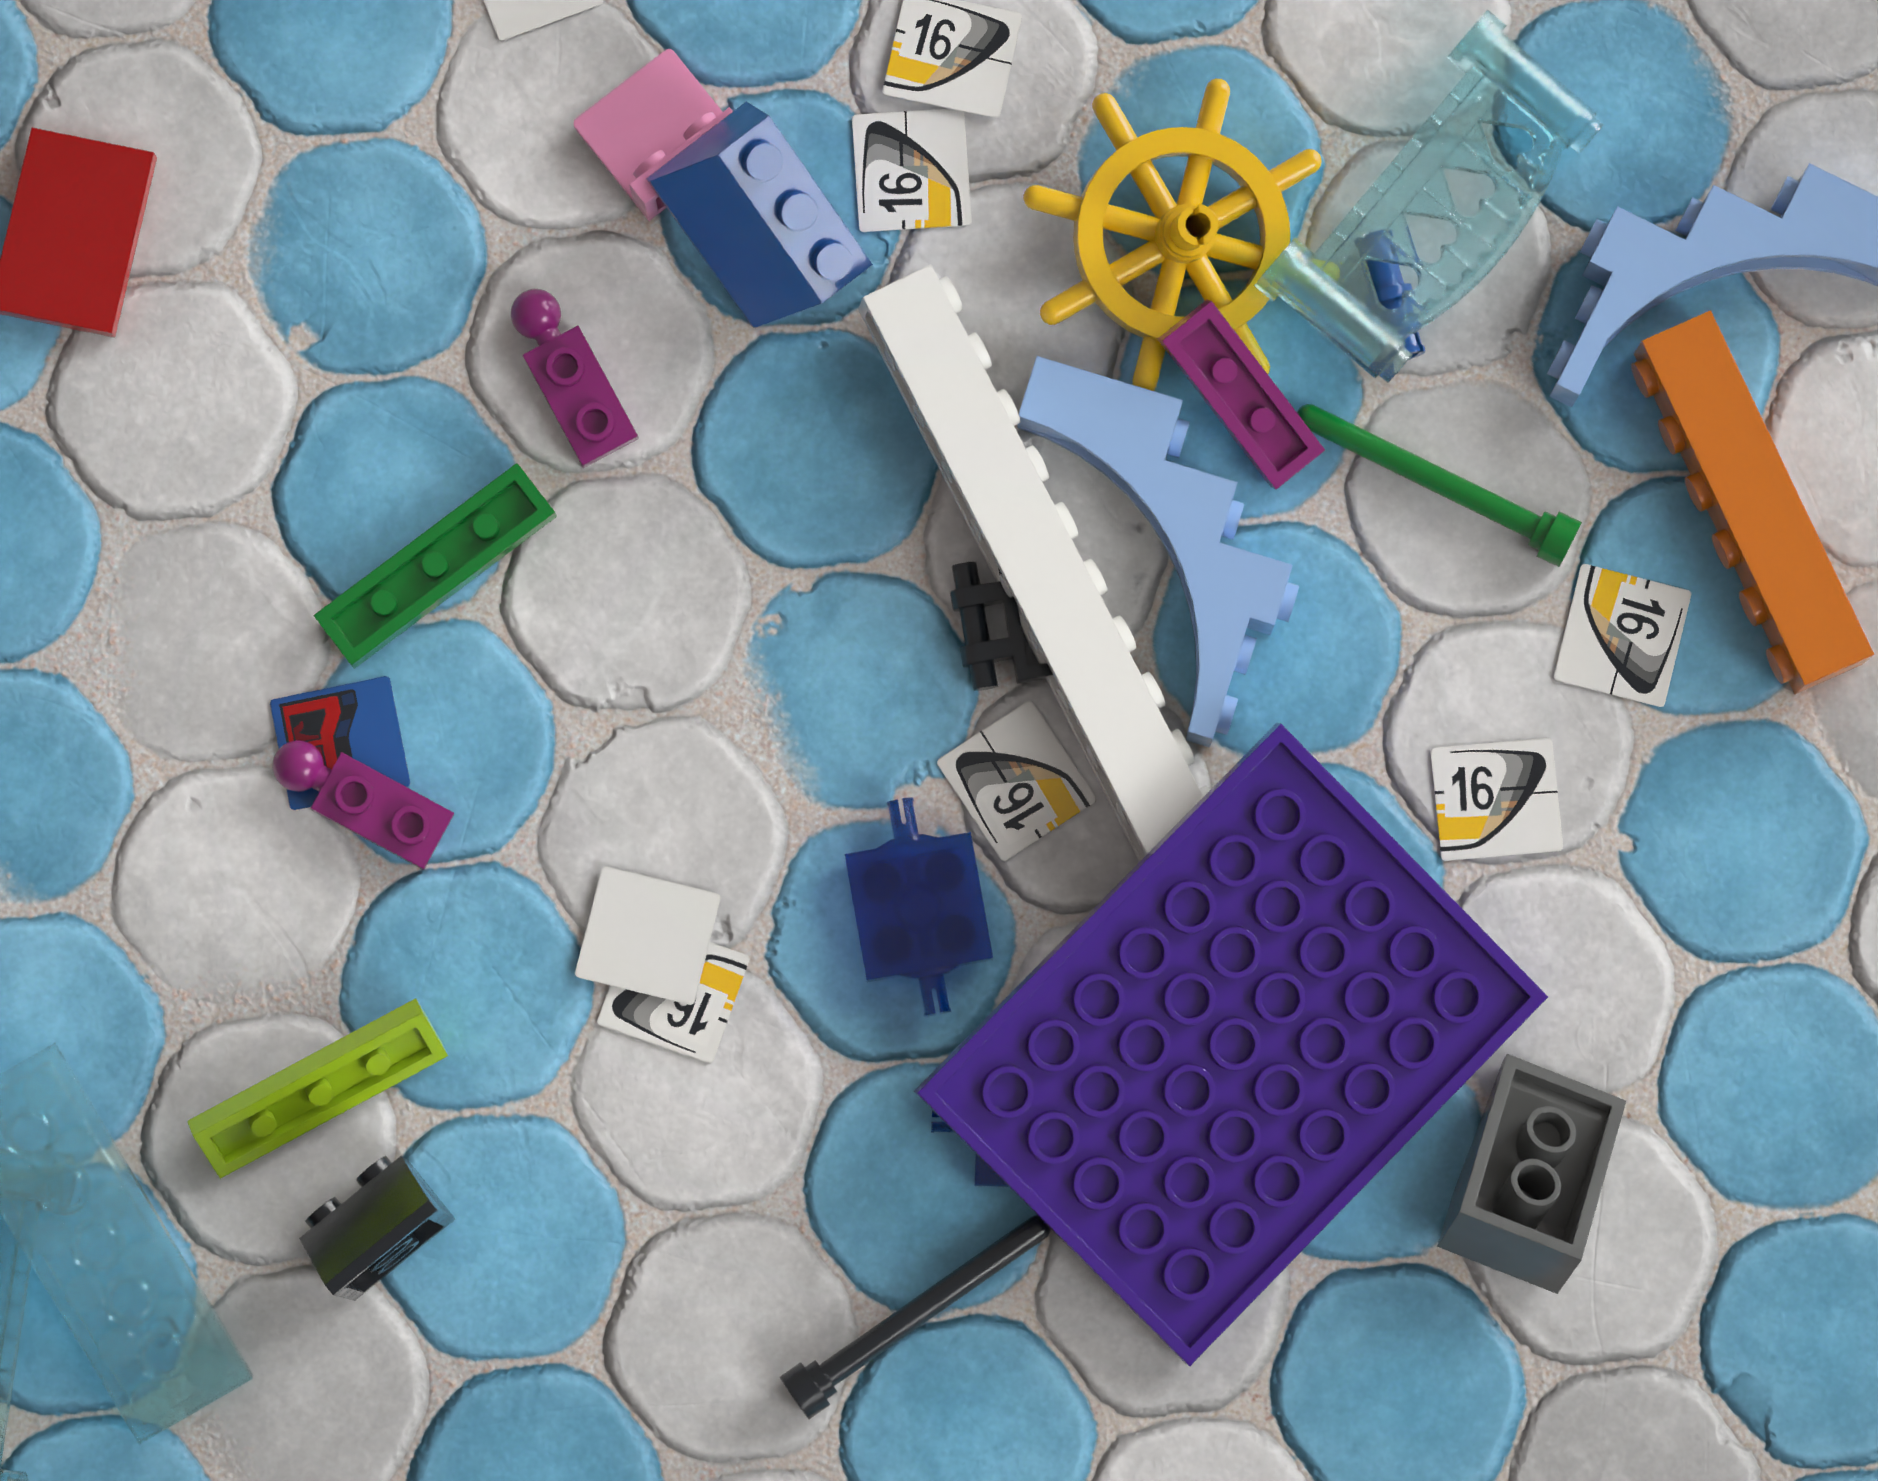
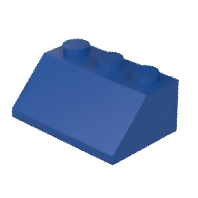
M747 101L646 178L746 320L754 328L824 303L873 265L771 117Z

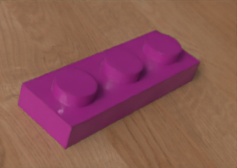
M1206 299L1158 338V341L1271 488L1278 489L1325 451L1212 301Z

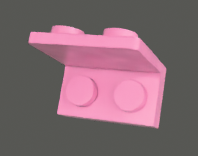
M666 49L574 120V128L647 220L650 221L667 207L646 178L733 111L729 107L723 112L672 49Z

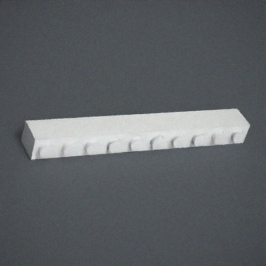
M930 264L864 296L858 311L996 581H1000L1007 595L1010 598L1014 597L1017 602L1022 632L1038 663H1048L1053 675L1047 676L1046 679L1138 860L1141 861L1211 789L1208 786L1199 789L1188 767L1195 762L1188 742L1179 729L1170 732L1159 710L1165 706V700L1156 680L1150 672L1141 675L1130 654L1131 651L1136 649V643L1128 625L1120 615L1114 618L1111 617L1101 595L1107 593V587L1100 570L1091 558L1085 561L1082 560L1072 540L1078 536V530L1069 510L1063 502L1054 505L1043 482L1049 480V473L1040 453L1033 445L1027 448L1023 445L1014 427L1020 423V417L1013 400L1005 389L996 392L985 370L991 367L992 364L982 340L976 332L967 335L956 314L962 311L963 307L953 283L947 276L939 279Z

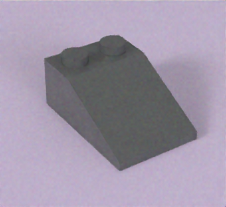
M1506 1054L1454 1189L1437 1247L1558 1294L1582 1260L1626 1100Z

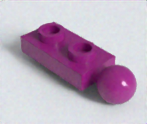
M530 289L521 293L514 300L511 307V321L521 335L535 339L539 345L523 354V358L581 466L585 468L638 440L639 437L579 325L561 334L557 328L561 320V308L556 298L545 290Z
M296 740L281 746L273 759L272 768L274 776L284 788L291 791H305L313 788L319 791L311 806L312 811L422 870L426 868L454 816V812L342 752L334 767L330 769L324 766L322 755L314 745Z

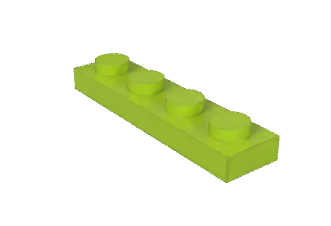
M415 998L191 1118L187 1122L194 1139L221 1179L448 1057V1054L421 1005Z

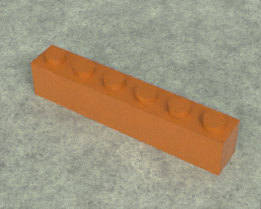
M1711 310L1642 340L1634 352L1636 362L1631 364L1634 379L1645 398L1654 396L1663 416L1662 419L1658 420L1662 439L1671 454L1675 455L1680 452L1689 470L1690 475L1685 477L1689 496L1698 511L1702 512L1707 509L1717 532L1712 534L1714 548L1726 569L1734 567L1744 587V590L1739 592L1742 608L1753 626L1761 624L1772 647L1766 649V656L1777 680L1781 684L1789 682L1795 695L1863 665L1875 654Z

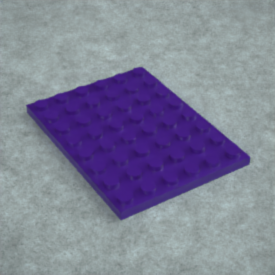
M1276 723L914 1092L1185 1364L1191 1366L1532 1015L1548 996L1281 723Z

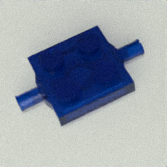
M909 797L902 798L905 824L901 820L898 799L886 803L889 809L894 839L889 840L876 849L845 854L867 982L895 977L919 979L924 1017L936 1016L932 990L936 991L940 1015L951 1012L944 975L959 966L993 960V953L971 832L945 837L919 834L913 803L914 798Z

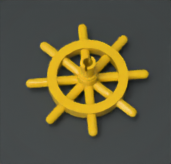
M1219 78L1212 79L1205 88L1196 128H1166L1139 137L1136 136L1115 98L1108 93L1098 94L1092 102V109L1116 151L1095 171L1081 196L1040 185L1029 186L1023 194L1024 203L1028 208L1074 221V253L1082 281L1046 301L1040 308L1041 319L1049 325H1056L1095 302L1116 324L1143 338L1132 385L1155 391L1166 351L1158 341V338L1184 318L1174 315L1186 270L1204 301L1207 299L1214 303L1267 374L1270 372L1269 361L1246 322L1251 320L1266 305L1276 291L1282 277L1322 288H1330L1338 280V272L1333 265L1289 253L1290 222L1281 192L1318 171L1322 163L1320 154L1313 149H1306L1268 170L1247 148L1221 135L1220 131L1230 96V87L1225 80ZM1176 156L1188 157L1177 204L1153 165V160ZM1213 164L1229 174L1241 187L1207 207L1202 205ZM1129 173L1154 216L1108 204L1118 185ZM1254 209L1259 225L1260 245L1221 235L1217 231ZM1103 229L1147 240L1148 242L1109 264L1104 249ZM1208 257L1254 269L1246 286L1233 300ZM1161 264L1151 308H1148L1135 300L1122 286Z

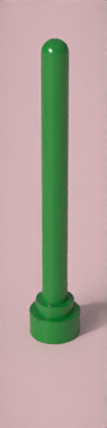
M1305 404L1297 411L1311 432L1529 538L1528 546L1539 550L1536 557L1557 567L1561 566L1582 524L1581 521L1560 511L1557 516L1546 511L1542 516H1539L1313 404Z

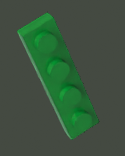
M516 463L313 616L355 669L555 519L557 515L519 464Z

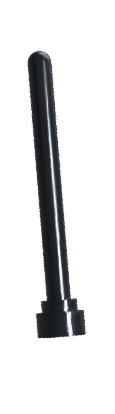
M1038 1215L1030 1217L820 1365L816 1360L806 1367L800 1362L780 1376L781 1381L802 1412L810 1420L830 1406L827 1399L837 1393L835 1385L1048 1237L1051 1229Z

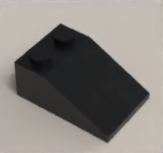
M387 1156L380 1158L356 1178L357 1183L362 1187L342 1204L336 1197L331 1198L305 1220L311 1229L299 1239L324 1285L334 1296L356 1301L455 1220L454 1216L408 1159L402 1156L394 1162H391Z

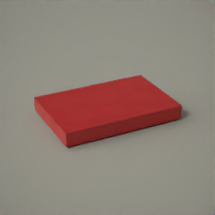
M31 128L0 258L1 315L115 338L157 161V156L154 152Z

